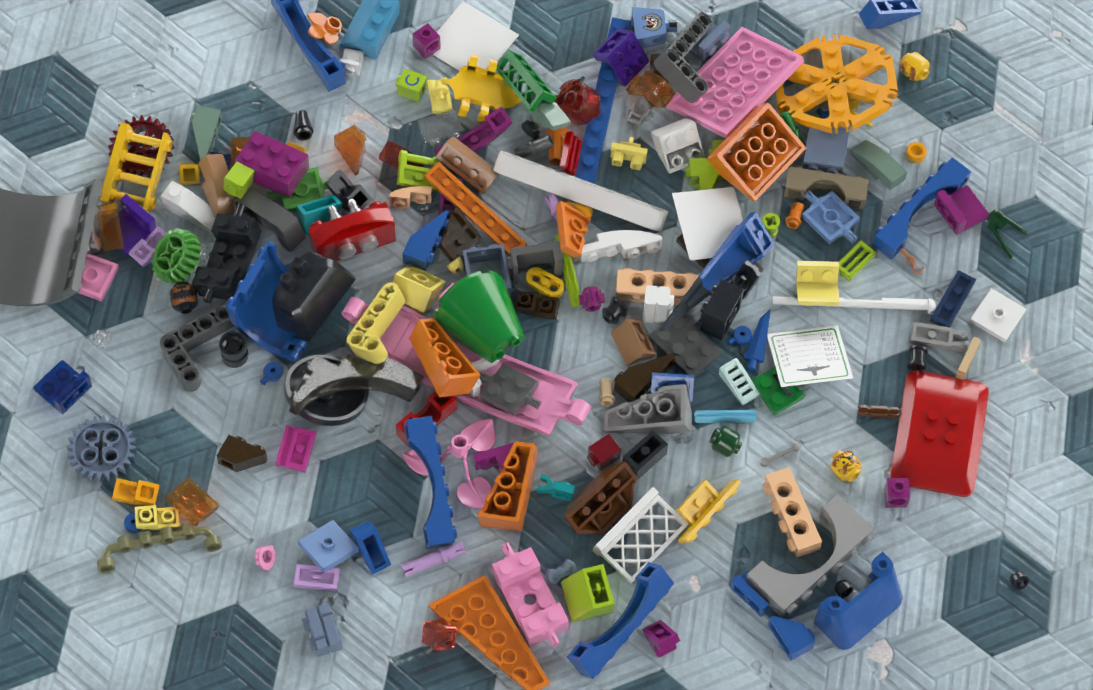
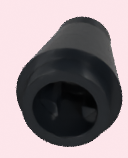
M299 110L295 114L294 135L298 140H309L314 130L307 112Z

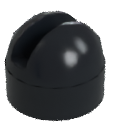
M1016 571V573L1011 574L1010 582L1016 590H1021L1028 585L1029 578L1024 572Z
M840 580L835 584L836 594L842 599L848 597L854 590V587L847 580Z

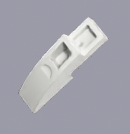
M635 230L599 233L596 236V242L583 246L582 254L579 257L581 263L586 261L593 262L605 256L612 257L617 253H621L623 259H633L640 254L655 253L662 249L663 238L654 233Z

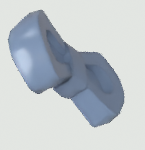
M566 559L562 566L556 569H547V581L550 584L556 585L561 578L575 574L577 570L576 564Z

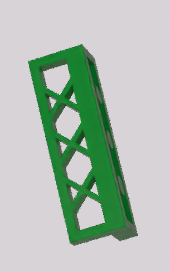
M507 50L498 63L496 70L524 105L534 112L542 100L553 104L557 97L526 59L518 53ZM509 61V68L508 70L504 71L503 68ZM518 72L517 80L513 81L514 73ZM526 83V91L522 92V84ZM535 93L537 96L534 98L532 103H530L531 94Z

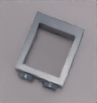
M491 244L487 247H470L467 250H463L466 276L472 274L470 263L499 259L502 277L511 297L512 287L504 245Z

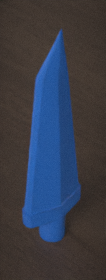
M771 309L760 318L748 350L744 355V360L749 362L747 369L752 372L756 370L757 363H764Z

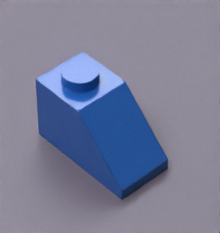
M369 521L349 530L355 544L359 547V553L372 575L391 565L378 531Z
M776 616L769 618L768 627L790 661L813 649L815 636L803 623Z

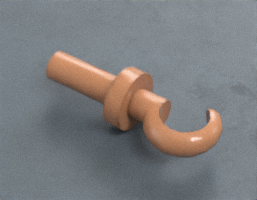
M904 248L899 250L908 260L906 263L912 265L913 273L921 274L924 271V267H922L921 271L915 270V265L917 264L915 256L911 257Z

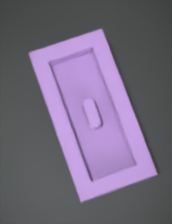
M296 564L294 587L337 592L340 569L331 568L323 573L318 566Z

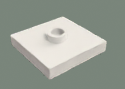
M991 288L971 317L970 323L1005 343L1027 309Z

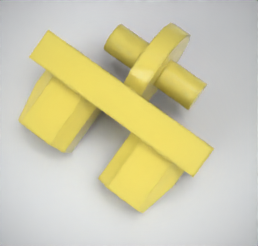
M441 79L427 80L432 113L439 116L453 111L448 84L441 81Z
M631 136L629 142L621 141V144L612 142L610 153L612 165L620 167L623 164V160L631 161L630 168L641 170L642 165L646 164L648 149L641 148V144L634 143V137Z

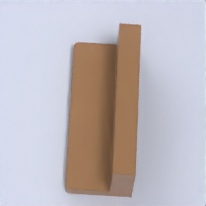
M455 137L446 141L436 156L437 159L483 194L500 175L493 171L494 167Z

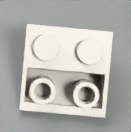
M684 118L651 131L655 149L669 174L689 166L690 158H705L694 121Z

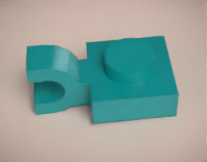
M541 474L540 481L545 482L547 485H538L537 493L552 494V497L567 501L573 499L575 486L566 481H554L552 483L549 476Z

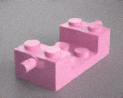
M509 542L506 543V546L505 544L501 545L506 557L492 564V575L528 646H534L547 639L551 647H555V644L556 646L559 645L560 641L556 635L568 630L569 620L560 602L556 603L540 572L541 565L531 547L514 553ZM533 596L536 602L528 605L524 602V598Z

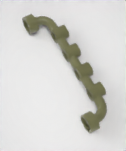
M191 522L182 524V530L173 532L172 527H163L160 529V535L152 536L150 531H143L139 533V539L130 540V536L123 535L117 538L118 543L109 545L103 550L101 559L97 561L98 572L110 573L115 570L114 559L110 558V555L115 552L127 553L139 547L147 549L154 544H171L175 540H191L199 535L207 537L204 539L205 550L214 552L222 548L221 538L215 536V533L210 528L194 527V524Z

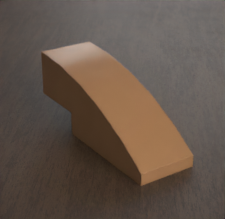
M223 154L206 155L198 164L205 178L202 187L214 217H216L217 213L234 214L233 196L223 190L224 178L229 172Z

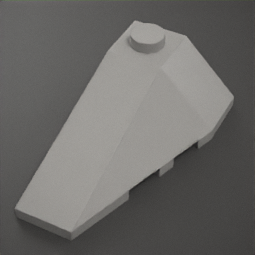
M686 385L664 386L659 388V391L649 395H642L635 401L625 402L604 411V432L648 434L652 430L657 434L692 432V411Z

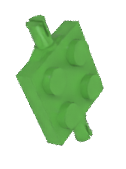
M318 167L308 169L290 198L274 191H267V196L269 199L280 198L284 204V209L289 212H296V206L323 198L325 190L328 188L319 175Z

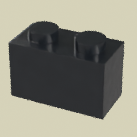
M652 430L623 456L622 461H626L638 477V480L667 454L668 443Z

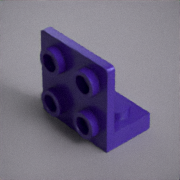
M616 29L592 54L596 61L609 63L622 86H627L649 63V59L633 31Z
M125 194L120 199L121 210L100 228V233L125 255L129 256V252L141 239L146 240L157 226L155 218Z

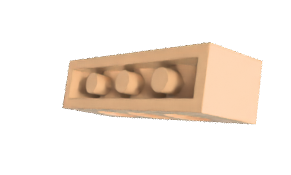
M630 268L618 269L616 297L619 301L644 303L647 285L659 284L671 289L670 295H674V305H678L699 275L690 272L679 274L672 271L654 272L652 270L635 271ZM640 283L641 286H634L633 284ZM674 286H681L682 289H676Z
M790 467L767 474L763 483V489L766 496L769 495L772 500V511L774 514H778L780 519L779 527L782 533L787 535V545L790 552H794L797 558L820 550L822 540ZM785 492L788 496L781 497L778 493ZM786 511H794L796 515L790 516ZM801 529L804 534H797L794 530Z

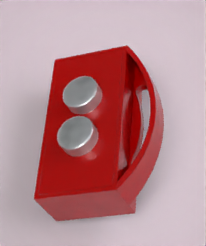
M350 199L348 201L350 214L341 216L335 206H330L331 220L324 223L316 221L308 228L311 250L336 262L396 241L395 222L386 202L380 203L375 201L369 205V208L361 210L358 208L356 201Z

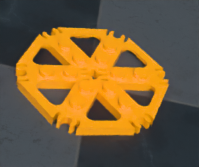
M833 34L832 40H826L825 35H823L822 42L817 37L794 50L793 52L801 56L812 49L820 50L823 69L802 63L787 80L809 87L793 96H786L782 84L776 90L778 110H780V113L788 111L794 123L832 133V127H834L835 133H838V128L844 127L846 132H849V125H851L852 131L890 110V107L893 106L892 99H897L898 88L893 57H891L890 53L884 55L885 49L881 48V45L838 34L839 40H837L836 35ZM850 45L867 51L865 55L843 67L842 46ZM882 68L886 69L888 82L885 85H878L863 80ZM848 98L873 104L874 106L858 115H853L849 110ZM828 101V118L821 119L804 114L822 102Z

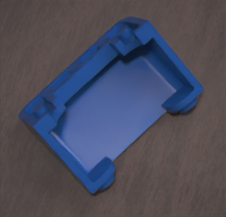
M883 551L872 561V572L869 574L872 583L848 604L839 596H830L819 604L814 624L839 649L847 650L853 647L901 605L903 596L894 565Z

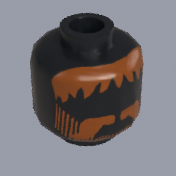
M179 282L170 290L171 305L175 311L188 314L197 307L198 297L193 285L188 282Z

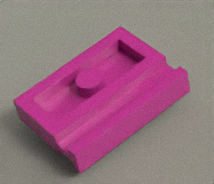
M286 425L275 465L306 473L317 436L316 431L298 427L292 428Z

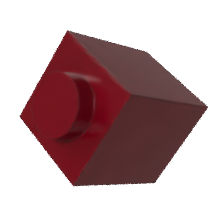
M607 434L588 447L587 459L599 471L621 458V448L610 434Z

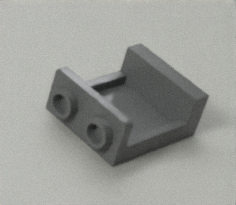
M555 241L510 248L507 264L509 277L512 278L513 285L518 284V273H525L534 267L543 270L552 268L553 275L562 278L563 257L560 250V242Z

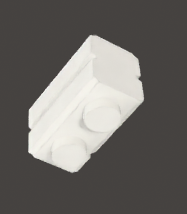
M647 285L643 307L644 322L654 323L656 321V323L663 324L673 312L674 295H670L671 289L669 287L660 286L657 288V286Z

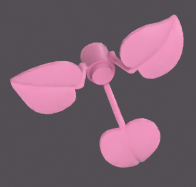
M492 419L478 421L463 429L460 435L452 438L451 446L447 447V451L442 458L439 455L440 463L445 461L450 452H452L454 457L463 459L467 482L459 485L457 498L467 507L482 509L488 493L492 490L489 482L482 477H477L471 481L467 464L469 449L472 448L475 452L480 453L492 449L495 445L496 436ZM414 450L403 453L406 464L414 472L420 475H429L423 461Z

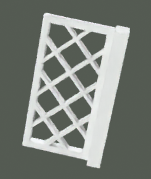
M654 487L633 506L592 550L597 556L601 555L630 584L636 580L635 577L648 562L652 563L689 525L658 495L659 492ZM656 503L660 504L664 508V515H653L652 507ZM640 519H649L650 530H638V521ZM653 519H664L665 530H653ZM668 519H675L682 526L678 530H668ZM635 534L636 545H624V535ZM639 534H650V545H639ZM653 534H665V543L663 545H654ZM612 548H621V559H613L607 553ZM624 548H636V559H625ZM639 548L651 549L650 559H640ZM625 563H636L637 572L633 576H630L625 571Z

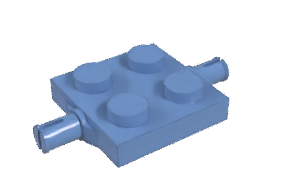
M811 191L804 195L812 205L802 213V218L829 245L842 236H845L851 244L857 240L858 237L850 229L859 222L860 217L833 191L820 198H817Z

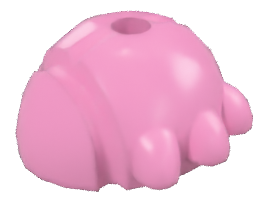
M273 545L262 546L256 549L254 555L255 563L263 570H270L274 565L276 551L273 549Z

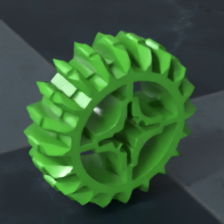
M177 228L169 230L168 234H163L162 240H158L159 244L157 247H154L156 250L152 254L154 259L151 263L154 265L152 270L155 271V275L167 283L176 284L184 282L185 279H190V273H195L194 268L199 266L197 262L202 258L199 255L202 249L199 247L201 243L197 240V237L189 231Z

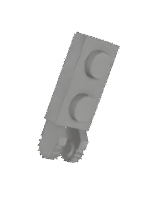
M913 322L909 344L946 350L952 349L955 352H967L968 345L954 342L953 338L959 341H967L969 334L954 330V328Z

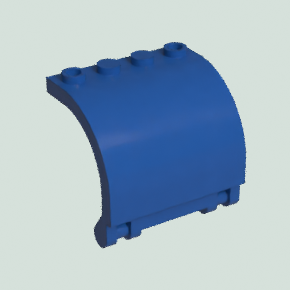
M268 241L265 247L260 248L255 263L250 264L247 276L239 282L237 292L234 297L231 296L229 298L226 308L233 325L247 339L282 359L286 358L296 363L301 357L300 353L305 351L308 344L304 339L277 326L272 308V298L277 286L280 284L279 278L283 273L290 270L279 259L276 244Z

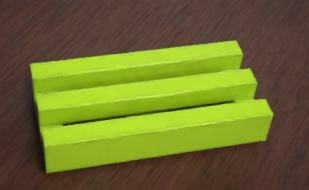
M860 240L839 261L840 275L842 277L845 276L846 280L850 282L876 256L877 252ZM861 247L864 248L845 268L842 267ZM869 252L870 254H868V255L849 273L848 271H850V270Z

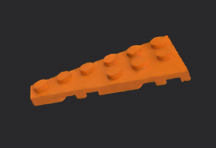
M486 575L428 605L430 610L524 690H542L550 685V681Z

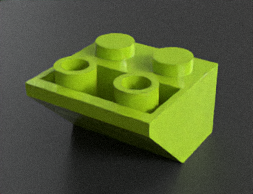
M604 564L582 569L561 581L572 623L614 613L615 603Z

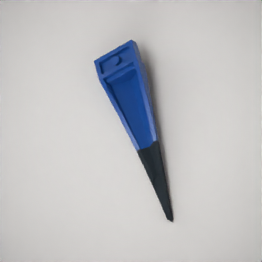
M750 212L740 225L735 226L659 331H666L682 316L707 298L713 286L718 285L721 279L727 282L730 281L744 262L747 260L751 264L755 261L757 262L765 257L773 248L775 243L757 212Z

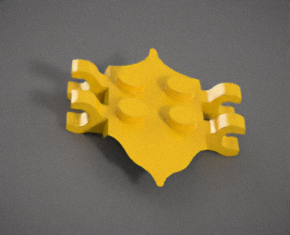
M471 54L467 65L461 67L455 77L441 79V81L450 85L455 99L461 101L458 116L466 118L471 103L480 106L477 121L485 122L489 109L511 108L521 103L520 98L504 83L502 76L496 73L498 61L490 59L487 68L483 69L477 66L479 56Z

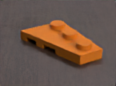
M560 201L556 204L560 250L576 259L582 254L585 242L584 235L588 231L587 224L591 218Z

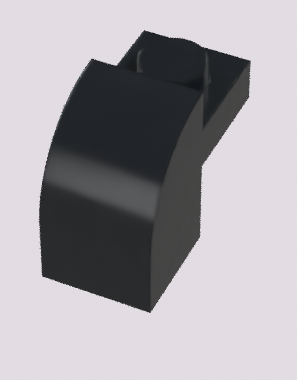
M337 170L324 183L330 192L341 201L342 208L348 212H351L348 206L350 199H354L361 210L373 200L361 184L353 185L342 170Z

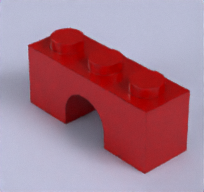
M435 391L427 398V403L420 412L415 415L410 412L396 424V435L407 445L403 425L406 420L432 416L433 422H436L438 426L457 410V399L454 396L439 397Z

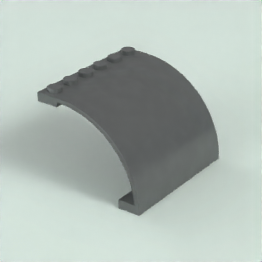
M94 179L86 184L82 191L57 196L29 195L0 188V304L13 306L49 305L63 301L80 291L82 287V274L86 268L85 259L90 250L89 240L94 231L93 222L98 213L97 203L102 194L100 190L102 182Z

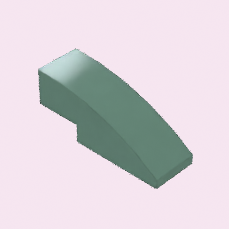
M535 93L531 94L530 103H532L534 98L537 96ZM542 100L535 111L532 112L521 101L522 110L531 113L533 122L551 130L571 125L566 114L555 102L552 104Z
M864 140L850 150V153L875 180L879 178L889 190L906 179L907 171L888 153L870 141Z

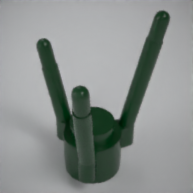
M996 208L987 217V221L990 223L988 228L994 233L1008 257L1012 259L1013 255L996 228L1001 230L1008 223L1025 235L1028 232Z

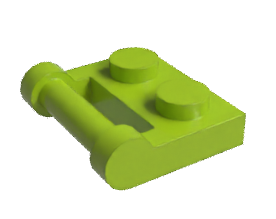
M400 150L398 155L397 185L405 187L428 186L432 187V192H436L437 189L424 178V175L430 169L407 165V161L429 165L432 168L440 160L436 156L430 158L409 154L407 151Z

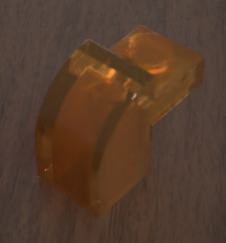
M645 71L642 76L636 75L626 88L629 95L644 96L651 107L666 108L675 95L667 81L651 71Z

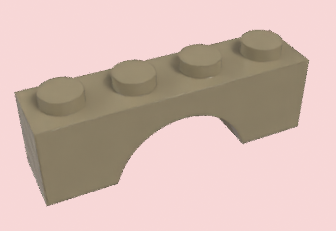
M789 166L784 197L804 200V195L808 191L824 189L833 191L849 208L864 210L869 179H864L860 176H845L841 173H827L822 170H808L799 166Z

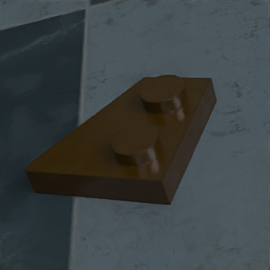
M457 207L451 213L438 247L449 261L452 262L463 253V250L470 248L482 237Z

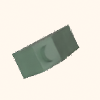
M197 105L195 113L192 112L190 124L193 126L201 161L206 155H212L222 123L221 110Z

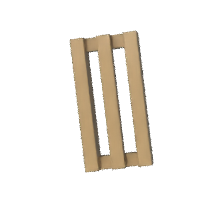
M973 337L955 378H965L977 353L981 339Z

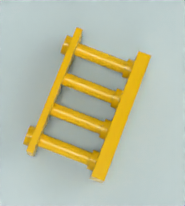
M120 122L101 190L102 194L99 199L103 204L111 206L112 201H115V199L120 200L127 194L118 192L116 189L117 182L124 180L148 186L145 198L131 194L127 195L137 204L142 205L143 209L149 214L151 210L155 209V194L167 152H170L172 148V140L168 133L163 132L162 139L160 140L135 134L129 124ZM134 141L159 147L157 158L153 159L128 153V143ZM127 160L154 167L151 178L123 172L121 169L123 162Z

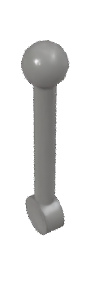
M794 443L791 448L770 458H762L761 465L767 467L769 462L792 451H799L801 448L800 444Z

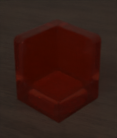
M442 619L423 622L422 643L436 651L455 648L457 627Z

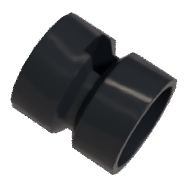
M230 331L222 335L219 347L224 364L231 368L243 366L247 362L249 355L246 339L243 334L237 331Z

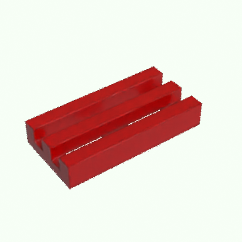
M573 131L566 132L559 166L567 174L576 176L582 141L578 140L577 135L574 136Z

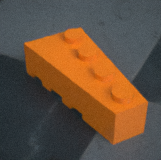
M435 318L419 319L409 340L438 396L470 394L481 376Z
M514 442L500 474L497 475L494 481L495 484L491 492L488 493L482 510L477 515L480 526L522 532L538 459L536 444Z

